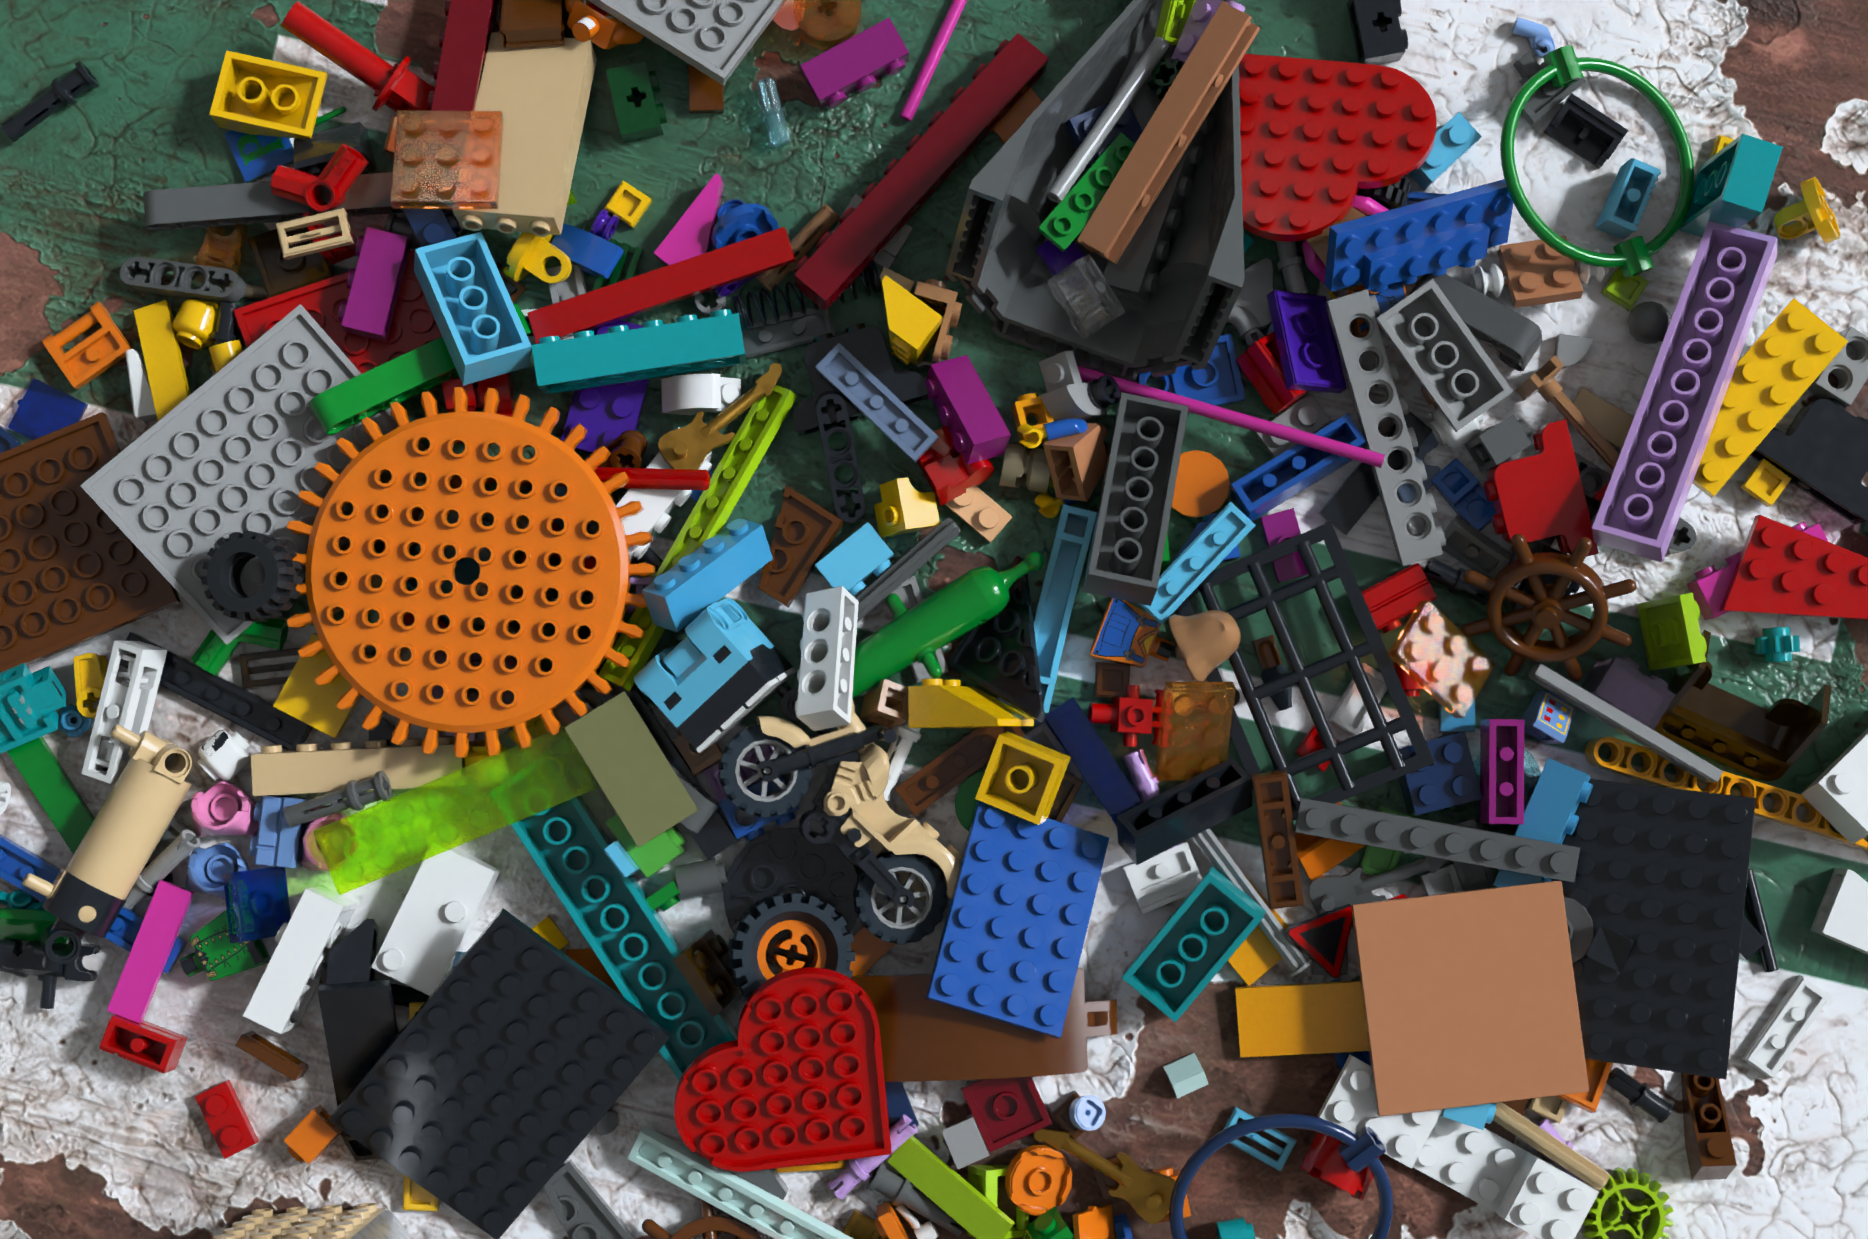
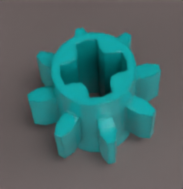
M1790 627L1763 628V637L1755 638V653L1765 654V663L1792 661L1791 652H1800L1799 635H1790Z

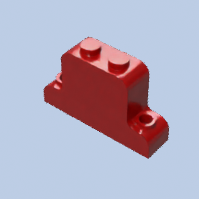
M1564 419L1542 425L1532 436L1535 449L1533 456L1498 464L1488 472V481L1484 482V490L1487 500L1489 502L1493 501L1496 514L1492 515V523L1495 533L1497 535L1501 534L1502 538L1509 544H1512L1511 539L1515 534H1522L1527 543L1556 536L1559 550L1562 554L1571 555L1581 538L1587 537L1592 541V547L1587 556L1599 554L1597 544L1594 543L1592 523L1567 421Z

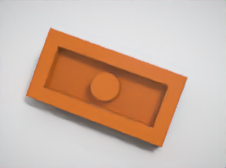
M1295 832L1298 861L1311 881L1318 876H1322L1366 846Z

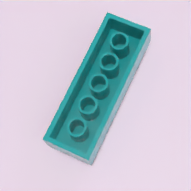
M723 309L711 312V317L697 319V315L692 314L677 317V322L663 324V320H651L643 322V328L629 330L628 325L610 327L608 328V333L594 335V331L589 330L576 332L573 334V339L560 340L559 336L540 338L539 344L531 345L537 385L544 395L747 364L739 313L732 314L731 309Z

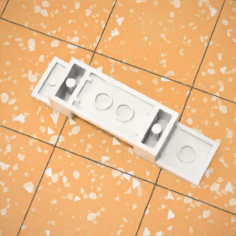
M1349 1055L1317 1115L1319 1118L1338 1124L1354 1134L1364 1126L1370 1127L1384 1144L1386 1149L1384 1154L1411 1169L1415 1168L1490 1209L1504 1220L1539 1239H1575L1599 1193L1598 1190L1486 1128L1481 1130L1442 1117L1443 1109L1378 1116L1372 1068L1365 1062Z

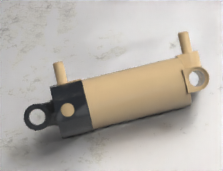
M115 725L110 735L131 747L127 754L131 758L67 867L61 868L53 884L31 873L26 874L22 881L23 886L46 896L41 907L57 918L54 924L49 925L43 930L39 939L42 951L54 963L68 964L74 961L82 949L81 939L85 933L101 938L106 937L126 903V897L191 788L192 784L185 781V778L191 769L192 759L188 752L170 740L161 739L147 731H143L138 735L120 725ZM173 753L172 759L165 764L167 756ZM60 936L69 937L68 945L63 950H52V944L56 938Z

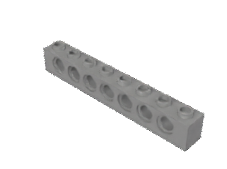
M1368 289L1325 302V307L1360 429L1367 440L1366 449L1385 455L1381 468L1372 465L1371 467L1399 564L1405 566L1443 555L1441 546L1446 545V539L1441 525L1435 527L1432 513L1437 512L1436 504L1432 493L1426 494L1423 481L1427 480L1426 469L1422 460H1416L1413 448L1418 447L1416 434L1413 427L1407 428L1404 415L1409 414L1408 406L1404 395L1397 394L1394 383L1399 381L1398 371L1394 361L1388 362L1385 349L1390 348L1388 336L1383 329H1379L1375 320V316L1380 315L1376 296H1369ZM1358 318L1366 322L1368 330L1363 338H1357L1351 334L1350 323L1353 319ZM1365 351L1372 352L1377 358V365L1372 371L1362 369L1359 364V358ZM1375 384L1383 386L1386 390V398L1381 404H1375L1369 398V390ZM1384 417L1391 418L1396 425V430L1390 437L1382 436L1378 430V424ZM1394 450L1401 451L1405 456V463L1398 470H1394L1388 465V456ZM1409 483L1414 488V497L1411 501L1403 503L1398 499L1397 490L1400 485ZM1413 516H1419L1424 522V528L1418 535H1411L1406 528L1408 520Z

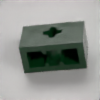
M646 61L607 69L606 73L620 135L624 143L664 135L662 124L667 123V117L663 103H656L654 92L660 90L656 71H649ZM641 96V107H635V97Z

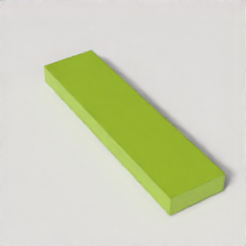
M913 1135L895 1150L887 1161L976 1239H1004L1015 1224L1012 1219Z

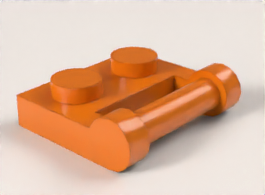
M99 301L90 306L91 311L54 336L50 334L42 339L48 352L73 388L77 390L126 357V350L133 349L112 320L107 309ZM98 322L101 324L102 328L66 353L63 351V346Z

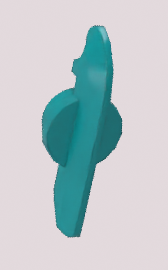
M21 889L14 891L12 894L0 891V904L8 906L9 909L47 911L41 907L43 902H34L33 896Z

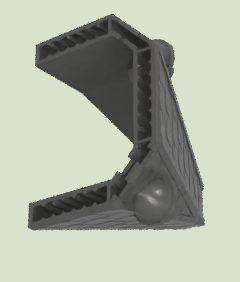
M1133 0L1075 64L1071 71L1057 84L1045 100L1024 121L1021 127L1007 140L995 156L972 179L945 272L952 282L959 280L966 288L965 298L979 314L985 311L993 321L991 329L998 337L1050 356L1073 350L1078 366L1129 381H1135L1137 374L1151 372L1150 374L1153 377L1175 374L1177 367L1191 365L1194 370L1206 368L1245 280L1239 64L1212 107L1215 117L1212 131L1205 136L1202 145V160L1198 166L1195 165L1191 176V192L1188 197L1183 199L1180 208V223L1177 229H1173L1169 239V255L1165 261L1161 262L1158 271L1159 282L1157 289L1154 293L1150 294L1147 303L1109 293L1101 284L1109 260L1095 252L1091 253L1077 241L1080 234L1073 241L1084 254L1083 259L1057 278H1055L1035 252L1039 246L1048 241L1037 229L1059 204L1050 200L1046 193L1077 150L1065 122L1070 118L1107 104L1112 100L1154 40L1164 0ZM1169 44V48L1162 58L1167 62L1173 63L1174 59L1171 57L1176 46ZM1152 73L1130 103L1142 131H1144L1161 103L1156 96L1157 90L1152 91L1147 85V82L1153 80ZM1084 168V170L1082 171V173L1080 174V176L1077 178V180L1075 181V183L1073 184V186L1070 188V190L1077 184V182H1078V181L1083 177V175L1087 172L1086 168Z

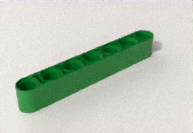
M513 304L527 336H534L532 327L518 304ZM440 337L318 394L308 404L326 435H332L361 422L366 417H372L391 408V403L396 401L401 403L458 376V372L443 337Z

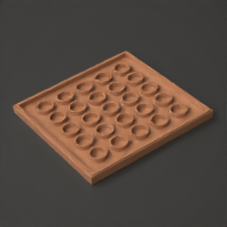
M1561 880L1351 904L1378 1116L1589 1092Z

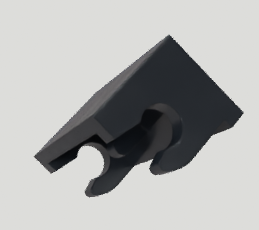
M1572 93L1561 104L1544 130L1545 134L1599 169L1611 157L1628 132L1626 128Z

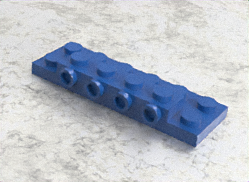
M1505 180L1495 181L1330 226L1324 285L1331 292L1357 284H1362L1372 292H1384L1389 284L1396 282L1412 284L1421 275L1441 276L1446 273L1447 268L1458 265L1464 268L1474 266L1476 260L1486 257L1487 248L1508 242L1513 201L1507 190Z

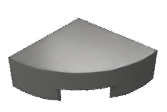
M1558 334L1556 336L1554 356L1556 355L1564 364L1563 368L1572 366L1585 357L1592 345L1593 338Z

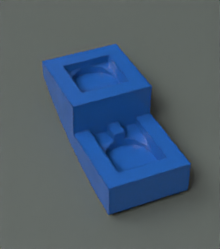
M563 223L561 235H556L551 243L569 257L571 264L577 265L585 273L604 279L609 278L624 252L621 247L599 236Z
M1457 458L1431 479V483L1462 520L1478 531H1482L1492 522V515L1496 514L1493 501L1489 502L1487 500L1485 491L1479 486L1480 481Z

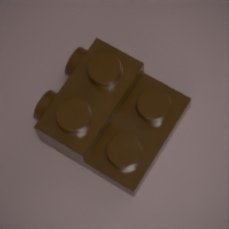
M710 929L688 944L673 961L713 1018L722 1012L731 1001L742 995V991L734 984L731 977L733 973L732 969L728 967L727 958H730L726 941L719 934L715 935L713 930Z

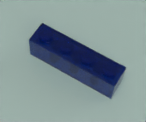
M1073 697L1046 714L1045 721L1066 753L1071 757V760L1083 776V780L1117 830L1116 816L1141 804L1142 801Z

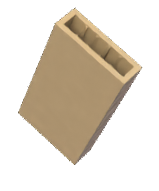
M491 32L452 210L460 227L472 231L491 229L506 234L527 232L541 237L548 236L549 234L561 235L597 61L590 39L586 42H581L576 38H564V45L503 48L499 42V32Z

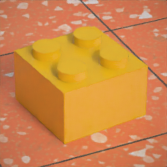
M1008 731L999 734L975 799L1040 825L1046 821L1050 814L1071 757Z

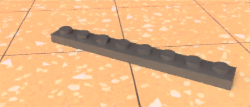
M1301 797L1294 831L1296 833L1575 882L1580 848L1575 846Z

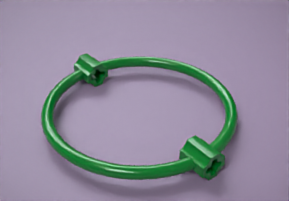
M1573 46L1560 47L1543 56L1546 67L1539 70L1525 82L1507 110L1500 142L1501 166L1507 190L1520 216L1529 228L1549 247L1574 261L1586 265L1609 268L1620 267L1624 278H1630L1654 268L1650 257L1658 253L1673 239L1688 214L1694 190V162L1691 146L1683 124L1674 108L1647 79L1635 71L1609 60L1590 57L1577 58ZM1582 71L1607 74L1637 89L1654 105L1663 117L1672 134L1678 152L1681 174L1680 190L1670 220L1663 230L1650 242L1645 244L1643 236H1637L1613 246L1615 254L1588 251L1558 236L1539 218L1531 207L1521 187L1516 170L1514 156L1515 133L1525 104L1535 91L1549 80L1552 81L1554 88L1559 89L1584 78Z

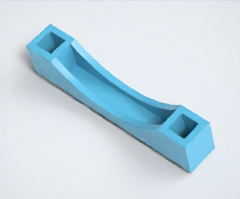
M1064 504L1060 511L1033 622L1044 714L1049 713L1070 616L1097 512Z

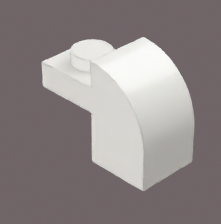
M685 374L661 379L662 413L694 415L699 411L721 413L741 397V379L720 377V374Z

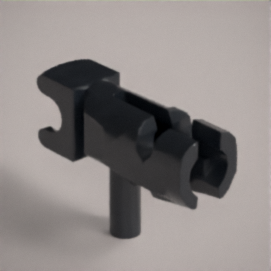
M3 939L0 940V971L22 978H27L28 975L38 976V980L42 981L39 1008L54 1009L57 978L75 981H94L98 973L95 970L86 969L83 966L82 960L85 955L89 956L99 953L101 948L99 945L81 943L82 949L74 961L68 964H57L51 961L42 951L40 941H29L23 950L21 940ZM53 943L52 950H63L68 944Z

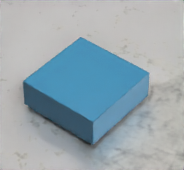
M1438 698L1439 732H1475V698Z

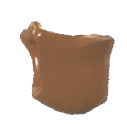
M1211 610L1190 616L1176 614L1169 616V625L1176 641V657L1184 660L1194 683L1203 682L1217 666L1234 653L1241 641L1240 629L1235 619L1224 611Z

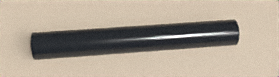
M1749 869L1746 901L1753 927L1767 941L1759 949L1764 971H1777L1779 969L1754 871Z

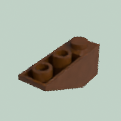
M1681 1073L1685 1149L1691 1180L1726 1179L1737 1164L1719 1079Z

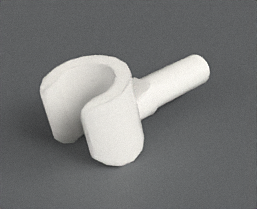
M903 1204L896 1208L914 1229L917 1239H936L939 1236L932 1221L929 1220L920 1225L918 1219Z

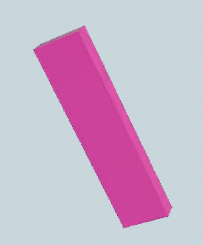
M159 880L107 1008L108 1012L137 1023L143 1022L195 892L167 881Z

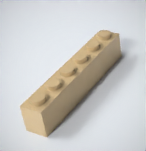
M453 736L439 737L438 747L434 754L423 753L421 738H407L402 745L387 746L385 739L365 741L366 747H352V741L331 742V748L317 749V743L296 744V750L282 751V745L261 746V752L251 754L253 796L334 792L343 789L348 781L356 780L359 782L374 777L378 771H383L387 775L392 789L463 786L467 783L464 758L455 756V737Z

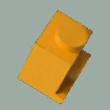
M1037 393L1019 396L1017 398L1018 401L1014 402L1011 407L1016 430L1020 425L1027 424L1026 417L1030 415L1034 416L1037 420V424L1033 425L1036 429L1043 428V424L1054 422L1053 417L1045 408L1041 396L1038 397ZM1017 431L1019 441L1027 439L1030 435ZM1043 438L1040 444L1044 443L1046 439Z

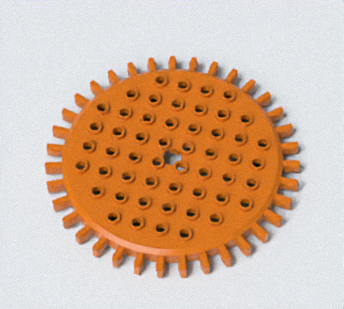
M454 387L452 397L454 412L438 414L437 401L433 394L427 391L423 392L421 397L425 418L410 422L407 410L397 401L391 403V413L398 424V428L383 435L379 425L366 417L361 421L364 431L373 441L372 444L359 452L352 442L340 437L336 441L340 451L351 460L341 474L337 473L332 466L318 462L314 467L321 477L330 480L333 484L325 498L319 497L312 491L301 490L298 495L306 505L319 509L313 525H307L301 521H288L287 529L293 533L309 536L307 553H296L297 556L293 558V561H298L301 565L306 566V582L297 584L296 590L300 592L299 596L307 595L310 609L307 613L295 614L287 619L288 627L304 628L314 624L319 639L305 644L298 650L301 658H312L323 651L327 652L333 664L328 669L321 671L315 678L318 686L331 684L340 675L352 685L336 704L340 710H347L353 707L362 695L374 704L364 718L362 727L365 729L373 730L379 725L383 715L387 712L399 718L391 738V742L396 745L404 743L408 737L411 725L414 724L426 728V734L422 742L423 753L434 754L438 747L439 733L447 731L455 733V756L467 758L469 734L484 732L486 739L485 748L489 756L500 755L501 749L498 730L513 727L518 744L522 749L532 747V737L527 729L526 722L541 717L546 730L553 736H557L562 733L560 722L553 714L554 708L566 701L573 713L583 717L589 711L586 704L578 698L576 692L586 682L592 684L596 691L609 695L613 690L608 681L596 673L604 659L610 660L618 667L628 668L631 661L627 656L612 649L618 633L626 634L632 639H643L645 634L640 627L634 624H627L623 622L627 605L648 608L643 594L629 593L630 577L654 575L655 567L647 563L631 564L629 548L644 546L652 542V536L649 532L641 531L626 535L622 520L638 515L644 510L643 505L640 501H630L624 506L616 507L610 494L624 487L630 479L625 472L613 475L605 482L600 480L594 471L611 454L605 446L596 449L585 460L574 451L587 433V429L581 424L571 429L567 438L561 441L551 435L552 429L559 420L560 412L551 406L544 413L542 422L538 427L525 422V418L530 409V399L525 395H519L515 402L513 414L511 417L497 414L499 394L493 388H487L484 396L483 412H468V396L466 391L462 387ZM422 439H428L430 442V446L426 451H420L418 448V444ZM457 442L465 444V449L460 454H456L453 451L454 444ZM497 444L500 447V452L497 456L492 457L488 454V449L491 445ZM527 447L535 449V455L531 459H525L523 456V451ZM385 471H390L392 475L388 483H382L380 480L381 474ZM419 474H425L427 477L426 483L422 486H417L415 483V479ZM455 476H459L462 479V484L457 489H453L450 486V481ZM489 479H495L497 482V487L493 491H487L485 488V484ZM524 482L532 484V490L528 494H522L520 491V486ZM560 484H564L567 487V493L562 497H558L555 494V488ZM351 503L353 505V512L345 516L342 508L345 504ZM381 506H387L389 510L385 518H379L377 515V511ZM421 508L424 516L421 520L415 521L412 518V513L415 509ZM451 511H457L459 514L458 521L450 524L447 520L448 514ZM486 514H492L494 517V522L490 526H484L482 523V518ZM522 516L529 519V525L525 529H520L517 526V521ZM556 519H562L564 522V528L559 532L552 529V523ZM597 522L599 524V531L596 534L588 533L587 526L589 523ZM343 538H348L350 540V547L342 551L339 547V542ZM381 540L384 541L385 550L382 553H376L374 550L375 543ZM414 543H418L421 547L420 553L416 556H412L409 553V548ZM448 546H454L456 549L455 556L447 559L444 555V550ZM486 548L489 549L491 552L490 559L481 561L479 558L480 551ZM519 551H523L526 554V560L522 564H517L514 561V556ZM553 554L561 556V563L556 567L551 566L549 563V558ZM590 556L595 557L596 566L593 569H586L584 566L585 559ZM460 559H474L480 567L479 577L472 584L463 585L455 579L454 570L457 561ZM340 573H345L347 582L339 586L336 582V577ZM379 575L382 578V585L379 588H373L371 580L374 576ZM410 578H415L418 583L417 588L413 591H409L406 588V582ZM451 581L453 585L452 591L444 594L441 590L442 583ZM481 583H485L488 587V592L484 596H479L476 593V588ZM515 586H520L523 589V595L519 599H514L511 595V591ZM550 589L558 591V598L553 602H549L546 598V593ZM586 591H590L593 594V601L590 604H584L581 601V596ZM336 608H342L344 611V616L339 621L333 618V611ZM373 610L379 613V620L376 623H370L368 620V614ZM407 613L414 615V623L410 626H406L403 623V617ZM446 615L450 620L449 626L441 629L438 625V620ZM478 618H482L485 622V627L481 631H476L473 628V623ZM512 621H517L520 624V630L516 634H511L508 630V626ZM551 623L555 626V633L547 637L543 633V628ZM583 626L589 627L591 631L587 639H581L578 635L579 629ZM373 645L376 648V654L373 658L369 659L365 655V649ZM404 648H409L411 651V658L408 661H403L400 658V652ZM443 650L447 655L446 661L438 664L435 660V655L438 651ZM478 653L482 657V662L479 666L474 667L470 663V658L473 654ZM509 656H514L517 659V665L513 669H508L505 665V661ZM548 658L552 661V668L550 671L544 672L540 668V663ZM401 683H405L408 686V693L405 696H400L397 693V687ZM435 686L443 688L444 693L440 699H435L432 695V690ZM472 688L477 689L479 692V697L474 702L467 698V693ZM511 691L514 694V700L511 704L507 705L503 702L502 696L504 692Z

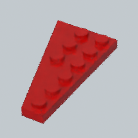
M1757 515L1754 518L1719 611L1868 620V558L1762 515Z

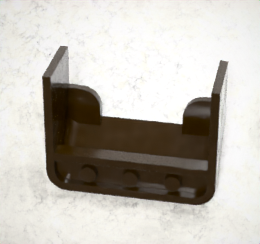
M1704 630L1701 635L1705 638L1707 645L1706 662L1677 666L1656 714L1655 728L1657 732L1670 740L1759 780L1774 781L1781 778L1828 725L1831 686L1825 684L1807 705L1795 699L1785 698L1774 702L1768 710L1708 683L1712 678L1713 672L1712 665L1707 661L1711 632Z

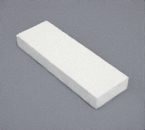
M1798 975L1741 1059L1767 1078L1773 1080L1831 995L1804 976Z

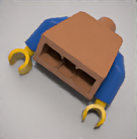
M1080 418L1062 419L1043 424L1041 429H1036L1029 424L1020 425L1017 428L1018 432L1030 434L1027 439L1019 441L1022 445L1028 448H1036L1040 445L1043 438L1046 439L1043 447L1056 497L1053 498L1048 493L1039 494L1035 498V503L1040 507L1038 511L1047 518H1054L1058 515L1060 506L1063 504L1070 506L1078 501H1087L1094 493L1096 485L1105 471L1107 453L1104 440L1108 435L1106 428L1100 423H1086L1085 420Z

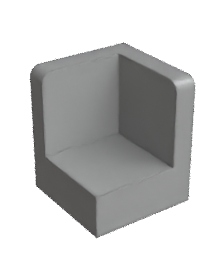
M972 1113L966 1115L965 1120L942 1130L943 1137L957 1169L990 1156Z

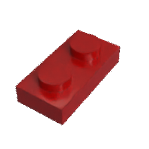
M230 1080L195 1096L224 1159L259 1142Z

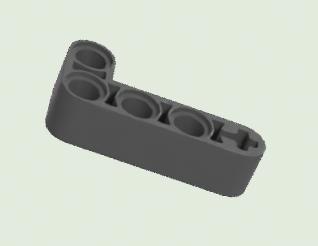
M1425 274L1421 276L1410 294L1434 279L1474 337L1497 349V356L1503 363L1517 371H1524L1542 344V331L1537 324L1447 274L1441 276Z

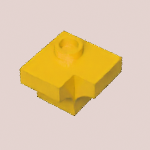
M908 477L897 478L879 485L882 502L875 504L874 510L881 538L924 531L940 524L934 492L923 493L917 491L911 485Z

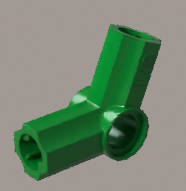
M268 618L266 622L255 621L228 645L211 629L191 660L205 671L218 676L241 642L282 650L289 631L287 621Z

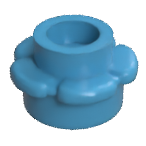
M68 704L61 709L58 727L62 732H66L67 736L80 737L82 733L90 729L92 718L83 716L78 711L77 706ZM73 717L77 718V722L75 724H73L71 721Z

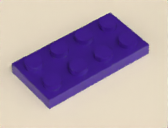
M619 320L592 329V331H594V335L608 333V328L613 326L628 325L629 330L643 327ZM650 379L575 390L561 441L567 438L571 429L581 424L587 429V433L575 449L593 453L602 446H608L622 432L627 430L636 431Z

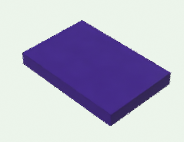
M1273 290L1266 295L1286 388L1337 394L1345 391L1347 387L1342 364L1325 307V302H1327L1326 296Z

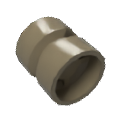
M1008 442L1003 457L999 486L1018 489L1023 484L1028 491L1047 493L1050 470L1044 448L1036 447L1031 451H1027L1024 445Z

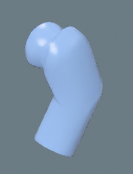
M1520 17L1516 18L1512 33L1528 38L1536 56L1543 58L1547 53L1554 51L1555 44L1547 26Z

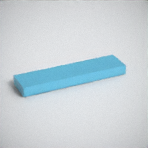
M1230 502L1159 576L1158 588L1151 606L1137 604L1158 624L1162 625L1256 525Z

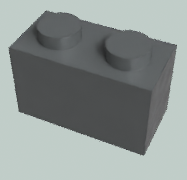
M1512 415L1465 443L1464 446L1480 472L1483 473L1532 445L1529 440L1531 434L1527 425L1521 419L1517 420L1515 415Z

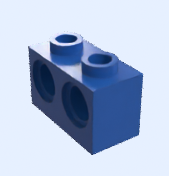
M784 775L777 777L787 785L788 782ZM762 781L747 789L761 796ZM774 781L767 783L766 796H769L773 791H782ZM728 798L719 801L736 839L744 836L747 842L765 834L763 827L774 821L779 827L795 819L794 811L800 809L799 805H797L795 808L779 816H755V820L751 825L744 826L737 820L739 808Z

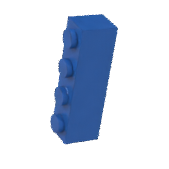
M1348 413L1314 433L1315 435L1366 449L1367 440ZM1296 444L1232 483L1231 496L1242 513L1251 521H1254L1351 462L1352 459Z

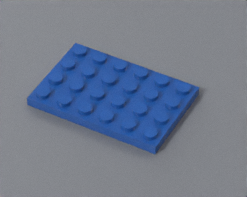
M977 800L925 999L1055 1039L1061 1038L1109 837L1049 818L1044 823L1037 825Z

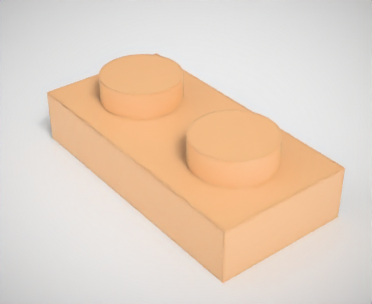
M976 485L967 488L966 493L944 504L989 543L996 538L1012 519V516Z

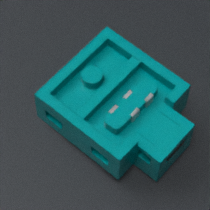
M22 663L0 673V754L58 730L59 715L56 710L66 706L67 692L50 666L31 673L26 664Z

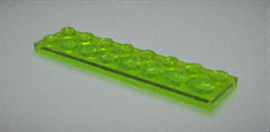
M568 725L561 727L560 733L555 736L549 732L532 739L528 748L522 749L520 745L499 753V755L486 758L314 830V835L338 894L342 895L598 789L590 769L564 729Z

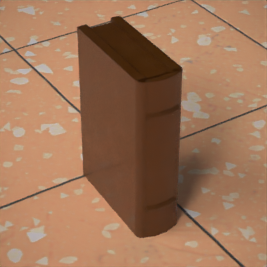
M501 0L498 38L502 47L523 48L564 45L565 1Z

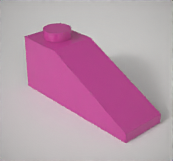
M715 173L655 250L654 255L656 259L664 266L711 251V236L717 222V213L724 187L722 178L717 173Z

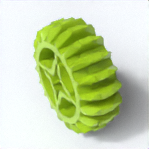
M1617 1167L1614 1169L1613 1177L1610 1175L1605 1186L1598 1190L1599 1193L1582 1224L1587 1226L1582 1234L1587 1239H1609L1605 1232L1611 1229L1613 1231L1624 1229L1631 1239H1669V1235L1663 1229L1664 1226H1674L1673 1221L1665 1218V1215L1674 1212L1673 1207L1664 1204L1670 1197L1664 1191L1659 1192L1661 1183L1656 1180L1650 1182L1649 1174L1642 1172L1638 1176L1637 1170L1634 1168H1629L1625 1174L1623 1169ZM1626 1188L1639 1189L1646 1198L1628 1201L1621 1194L1620 1190ZM1609 1199L1610 1208L1608 1212L1601 1216L1602 1208L1606 1200ZM1623 1207L1631 1211V1214H1627L1630 1216L1627 1220L1628 1223L1620 1219V1216H1624L1621 1214L1624 1210ZM1650 1215L1648 1224L1643 1231L1641 1227L1642 1221L1646 1216Z

